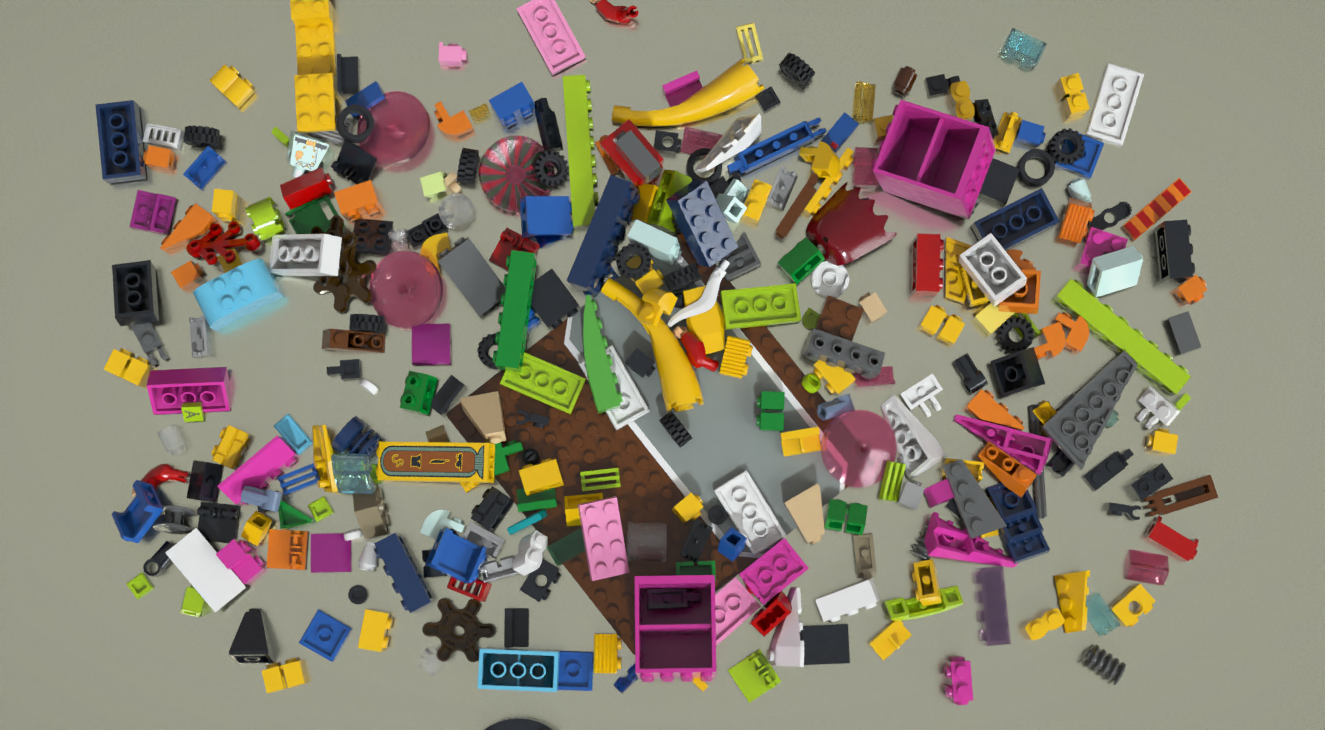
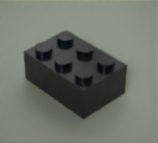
M1187 219L1164 221L1156 227L1161 284L1185 282L1195 274V264L1191 261L1193 245L1189 242L1191 226L1188 224Z
M151 260L112 265L115 319L119 325L128 326L159 322L156 269Z

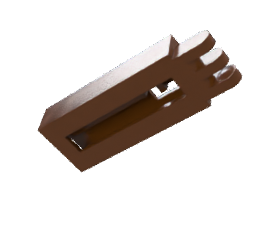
M817 174L811 175L776 228L774 235L785 241L805 207L815 195L817 189L814 186L818 181Z
M1206 475L1153 493L1154 495L1146 497L1144 502L1152 500V504L1146 505V509L1153 507L1155 511L1148 513L1150 517L1157 514L1165 515L1218 498L1211 475ZM1174 494L1177 503L1165 506L1166 503H1170L1172 500L1171 497L1163 498Z

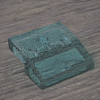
M332 454V470L339 493H374L376 488L370 476L373 468L367 454Z

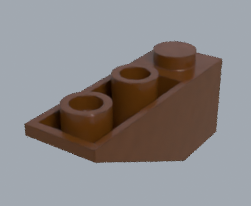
M331 328L323 330L322 349L384 353L385 334Z

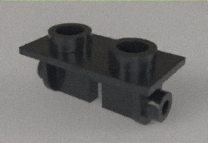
M975 100L973 103L975 121L980 119L981 122L978 124L989 127L992 136L999 135L989 100Z

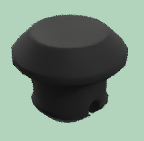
M528 448L523 452L522 460L527 465H534L539 461V453L533 448Z

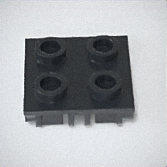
M345 139L337 161H334L331 167L334 172L343 173L344 178L348 176L347 180L360 184L369 181L378 159Z
M360 218L355 220L353 233L358 237L355 253L366 252V254H369V252H372V254L377 253L385 256L390 254L393 221Z
M201 502L197 510V515H199L198 531L207 541L229 543L236 539L239 505Z

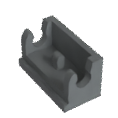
M1189 311L1168 318L1181 354L1201 348Z

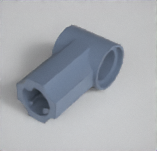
M850 394L821 403L817 409L818 417L823 421L856 412Z
M245 486L242 490L241 502L278 512L283 493Z

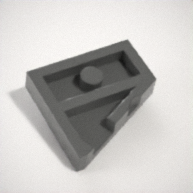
M745 232L740 235L736 242L738 248L723 257L718 263L720 265L723 259L730 263L724 275L727 281L761 266V262Z

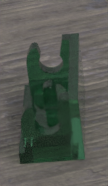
M581 528L546 547L557 566L586 551Z

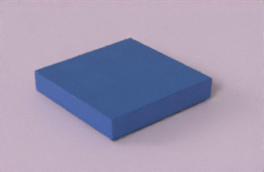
M1077 133L1082 135V140L1085 141V150L1082 156L1073 164H1059V161L1056 160L1055 165L1090 179L1104 143ZM1064 140L1060 150L1066 154L1071 153L1074 150V145L1071 141Z
M318 609L299 643L333 662L351 632L352 627Z
M560 651L558 690L592 691L594 652Z

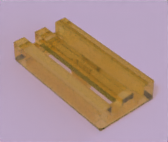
M862 81L856 82L854 120L873 121L876 84L863 83Z

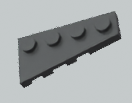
M962 459L942 466L969 539L1007 526Z

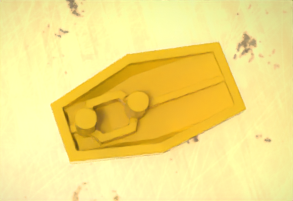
M706 285L683 291L685 307L695 303L702 297ZM716 300L710 310L686 318L688 330L703 342L706 355L725 350L724 318Z
M313 425L314 467L317 469L320 477L317 485L319 488L323 487L325 492L338 491V469L326 425Z

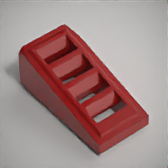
M450 577L447 588L485 602L492 584L476 579L472 583H468L465 590H462L465 583L460 581L457 588L455 587L457 579ZM475 582L476 584L472 593H470L473 583Z

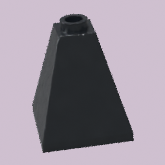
M251 608L243 616L229 650V656L236 664L275 663L264 615L260 609Z

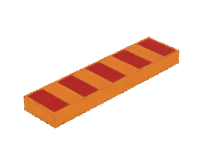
M1179 177L1121 228L1135 241L1192 191Z

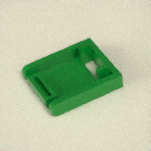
M324 195L285 213L287 218L293 215L296 216L289 220L296 234H311V230L315 226L320 227L324 232L329 229L331 219L328 220L321 206L327 203L333 215H338L328 195Z

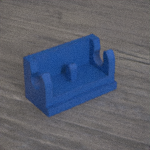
M207 146L183 175L202 190L226 161L212 148Z

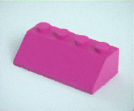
M227 367L150 370L147 390L153 415L182 413V403L194 402L202 403L203 412L230 411L231 409L230 380Z
M277 435L217 487L236 505H245L246 503L241 502V494L245 486L263 490L267 486V481L276 479L282 473L280 470L285 466L290 467L296 462L295 458L298 454L283 437Z

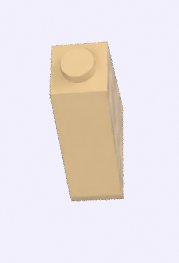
M498 391L460 398L463 411L486 443L497 444L501 441H506L502 406Z
M817 483L784 503L806 543L812 542V544L822 540L821 535L825 534L820 486Z

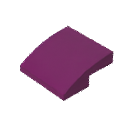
M137 190L129 227L168 235L176 197Z
M450 323L412 324V365L451 364Z
M344 533L311 534V573L352 572V540L345 541Z

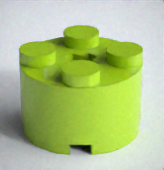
M271 196L250 204L245 208L248 217L252 218L254 222L251 224L255 235L258 234L261 241L286 231L279 209L272 206L275 202Z

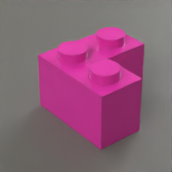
M1091 227L1088 229V234L1084 239L1076 266L1090 271L1093 258L1125 249L1128 239Z
M233 539L216 553V556L227 569L233 570L243 584H249L265 570L262 566L264 562L258 555L254 556L250 551L252 547L247 541Z

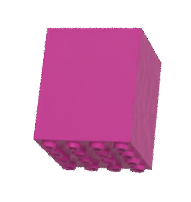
M900 100L899 105L896 104L894 107L892 123L889 122L887 125L885 141L882 140L880 143L878 159L875 158L872 164L873 173L881 188L886 193L969 220L996 151L989 127Z
M715 575L635 576V673L642 682H654V678H661L662 682H673V678H681L682 682H692L693 678H701V681H713V678H717ZM686 588L690 589L691 593H701L702 601L701 603L692 604V607L687 609L648 611L646 590Z

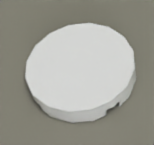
M827 261L822 262L812 272V288L823 298H826L828 295L834 298L839 297L845 292L849 284V275L843 265L836 266Z

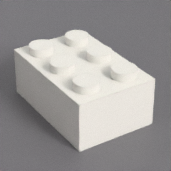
M992 233L959 255V263L994 307L1026 285L1027 277Z

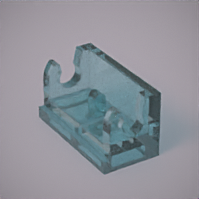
M1094 592L1086 598V606L1088 607L1087 619L1099 636L1106 635L1120 626V623L1099 592Z

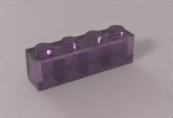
M1003 566L977 568L975 583L979 584V591L976 592L977 602L981 603V611H978L979 622L983 624V630H980L981 642H984L985 646L1011 644Z

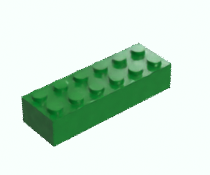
M511 250V255H507L506 266L509 271L508 274L504 275L503 282L506 292L502 293L501 296L503 313L499 312L498 324H500L501 328L500 332H496L495 343H497L498 349L493 353V362L499 370L522 372L537 265L535 253Z

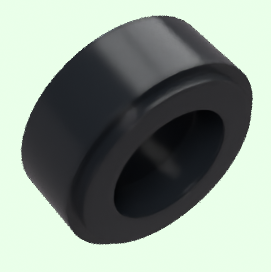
M715 505L708 511V519L712 524L720 525L726 521L727 511L723 506Z
M362 585L351 587L348 592L349 600L354 604H363L368 599V590Z

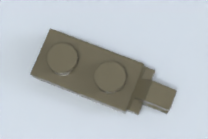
M873 534L853 535L858 578H863V581L871 577H876Z

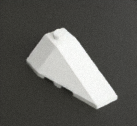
M758 113L737 118L695 169L696 173L708 171L746 148L755 145L758 141L757 138L762 133L761 115Z
M892 395L881 405L887 427L891 429L894 438L892 440L893 446H896L899 457H897L898 462L906 464L904 473L909 480L932 468L946 456L935 437L895 395Z
M790 587L787 598L792 605V612L777 625L767 658L770 661V665L804 667V641H800L803 623H801L798 617L802 611L800 588Z

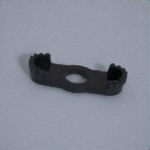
M1119 202L1118 205L1107 208L1098 216L1093 217L1089 226L1090 228L1094 227L1100 230L1113 227L1120 220L1129 217L1132 207L1128 202ZM1108 212L1113 213L1115 216V220L1112 223H1108L1104 219L1105 214Z

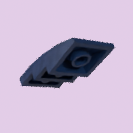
M1003 483L987 487L986 491L990 502L1007 525L999 530L1013 564L1048 553L1050 548L1042 534L1044 529L1036 514L1037 508L1028 489L1020 497L1005 487Z

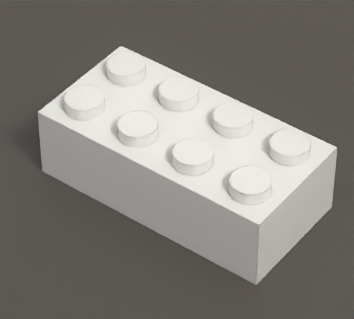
M328 234L272 236L269 271L272 274L283 276H338L342 238Z

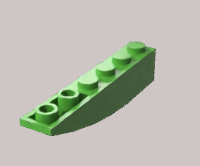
M586 295L583 317L584 360L597 414L620 408V403L623 402L621 392L617 391L615 387L618 381L615 372L612 373L610 369L613 363L610 354H606L605 347L608 346L605 335L601 336L600 329H602L600 317L596 318L595 310H597L595 299L591 300L590 295Z

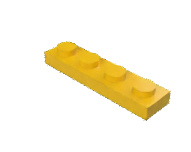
M847 147L839 159L840 165L836 178H826L805 207L803 211L805 214L810 216L812 212L817 213L822 205L819 203L823 197L827 198L833 190L830 186L833 182L838 183L843 175L841 171L844 166L848 168L854 160L851 157L854 152Z

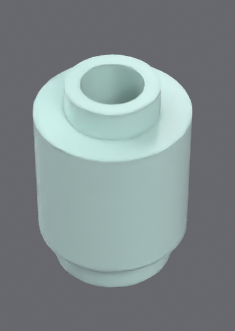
M1078 177L1069 181L1070 185L1067 188L1071 198L1088 203L1092 201L1090 198L1092 195L1085 179L1081 180Z

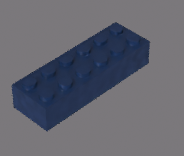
M613 175L609 177L566 280L577 290L597 297L598 292L600 293L604 286L603 280L605 275H608L611 270L610 263L618 253L620 240L625 236V227L631 221L633 208L640 200V191L630 181Z

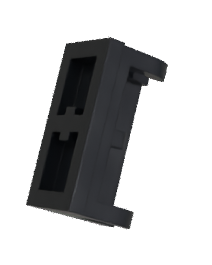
M1059 448L1045 466L1057 477L1062 478L1074 464Z
M695 519L680 556L697 563L713 527Z

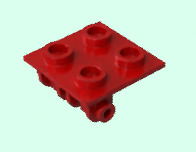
M506 227L505 231L501 233L500 240L489 261L509 271L506 266L507 255H511V250L536 254L540 245L526 237L522 238L521 234Z

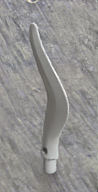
M723 259L719 267H715L702 297L695 303L677 312L669 320V327L685 318L704 313L714 306L720 282L730 264L727 260Z

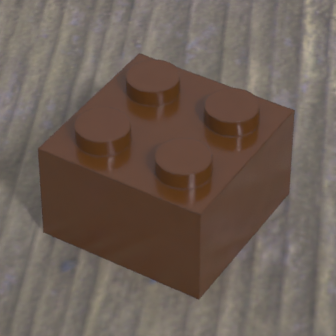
M828 295L824 300L814 329L852 341L864 309Z

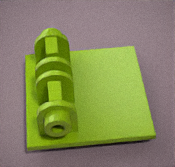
M760 649L728 670L749 703L781 682Z

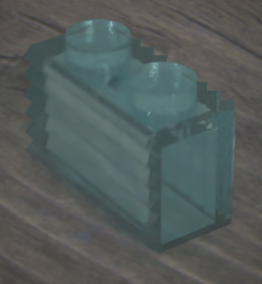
M1012 28L1001 52L1004 53L1006 58L1010 60L1018 59L1022 61L1021 64L1023 66L1031 68L1032 66H1037L1047 43Z

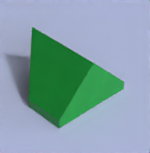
M284 500L280 501L278 509L280 529L288 530L314 523L315 519Z

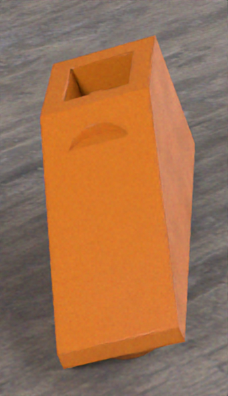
M197 203L189 206L185 212L186 216L182 221L179 220L174 225V231L170 236L167 235L163 239L160 249L167 253L206 235L210 230V226L217 219Z
M979 390L964 407L977 420L1020 431L1025 429L1022 425L1023 421L1016 415H1010L1008 413L1009 409L1001 402L998 404L993 399L994 395L988 390Z
M990 441L978 455L1004 486L1020 497L1024 495L1037 476L1033 471Z

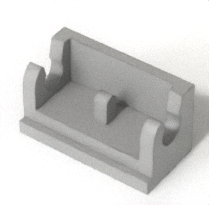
M781 166L766 201L767 205L784 211L798 177L795 171L790 172L786 167Z
M190 317L192 358L212 356L210 327L205 317Z
M470 522L462 537L478 546L486 547L485 553L495 559L506 542L505 539L473 522Z

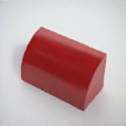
M780 591L754 615L751 624L764 637L792 612V605L787 596Z

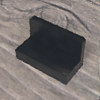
M337 54V88L341 96L355 95L360 91L358 56L342 57L341 54Z
M450 375L433 397L431 408L444 417L467 386L453 375Z
M194 460L187 498L215 503L222 465Z
M505 608L504 648L528 647L529 609Z

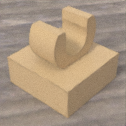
M452 171L444 179L445 192L451 189L457 195L462 189L456 183L457 175Z

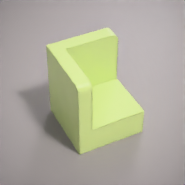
M437 172L420 178L425 197L434 198L438 196L439 192L446 190L444 178L447 177V173Z

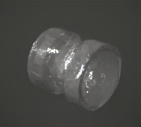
M395 229L388 232L389 239L392 242L390 244L392 252L410 249L409 242L406 240L408 236L407 229Z

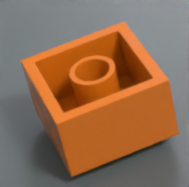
M371 180L334 192L340 212L346 220L354 221L361 218L360 215L375 214L379 212L378 209L382 208L376 187Z
M1020 269L1027 277L1026 285L999 303L998 311L1037 314L1039 309L1041 271Z

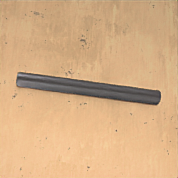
M1033 404L1029 406L1030 433L1042 436L1041 421L1032 411L1040 405ZM1044 468L1041 475L1037 474L1034 479V496L1038 519L1047 518Z

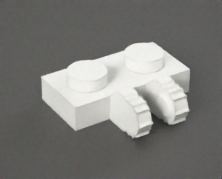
M931 374L902 392L900 396L909 410L919 405L924 414L929 417L931 412L924 401L930 399L934 409L937 411L941 410V406L934 395L943 389L935 376Z
M1149 386L1138 400L1146 407L1137 416L1140 422L1145 420L1151 412L1154 414L1145 425L1148 429H1152L1159 420L1169 426L1180 412L1154 386Z

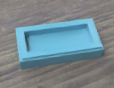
M290 414L285 415L274 425V428L298 455L313 444V441Z

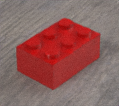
M917 233L913 239L912 296L935 297L940 292V289L943 288V278H940V272L943 270V259H940V254L944 249V240L941 239V234Z

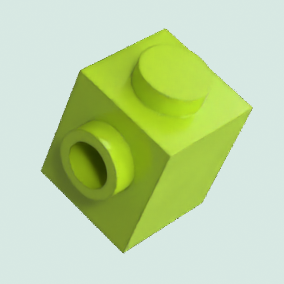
M192 585L185 589L179 613L199 617L204 599Z

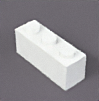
M870 578L822 596L815 601L823 621L829 620L832 623L840 620V616L847 613L848 616L859 613V608L865 607L866 610L877 606L876 602L881 599L873 579Z

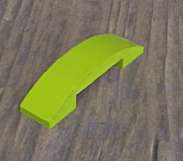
M958 586L940 589L942 603L923 606L920 600L917 601L916 597L906 600L902 597L885 601V605L890 619L899 621L938 614L963 605L964 602Z

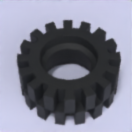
M790 52L779 64L780 69L788 77H791L793 81L795 80L796 83L802 86H806L815 75V71H813L809 64H806L804 60Z
M186 126L184 143L198 147L219 146L220 130L207 126Z
M1065 128L1056 132L1050 140L1048 150H1050L1049 154L1054 157V161L1057 160L1059 164L1064 163V165H1068L1069 163L1073 164L1082 156L1085 150V141L1082 140V135L1077 134L1078 131H1072L1071 128L1066 130ZM1063 140L1071 141L1074 145L1073 152L1063 153L1060 150V142Z
M462 149L457 171L458 182L474 183L479 150Z
M554 151L538 155L534 160L535 163L532 164L534 168L532 174L535 173V180L538 179V183L544 184V186H554L563 182L568 175L567 170H569V167L566 166L568 161L564 160L565 157L563 155H559V152ZM548 161L555 163L557 167V172L553 176L547 175L544 171V165Z
M637 243L623 246L616 257L617 268L628 279L642 278L651 267V257L648 250ZM632 254H636L641 258L640 266L635 269L628 267L626 264L627 257Z
M691 264L669 273L664 279L669 291L672 292L699 281L701 276L696 264Z
M351 314L349 330L384 333L385 317L373 314Z
M1012 317L1001 324L1002 326L998 330V338H1000L999 342L1000 344L1002 343L1004 349H1008L1010 352H1017L1027 349L1032 344L1035 336L1033 334L1034 328L1032 329V324L1028 323L1027 319ZM1014 327H1018L1023 331V339L1019 342H1014L1009 337V332Z
M496 333L483 337L477 348L478 357L481 362L492 369L498 368L495 366L493 358L488 355V348L492 344H497L495 343Z
M672 411L659 420L680 448L692 439L687 429Z

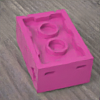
M783 538L738 575L745 582L747 591L756 596L761 604L764 605L809 568L788 541Z

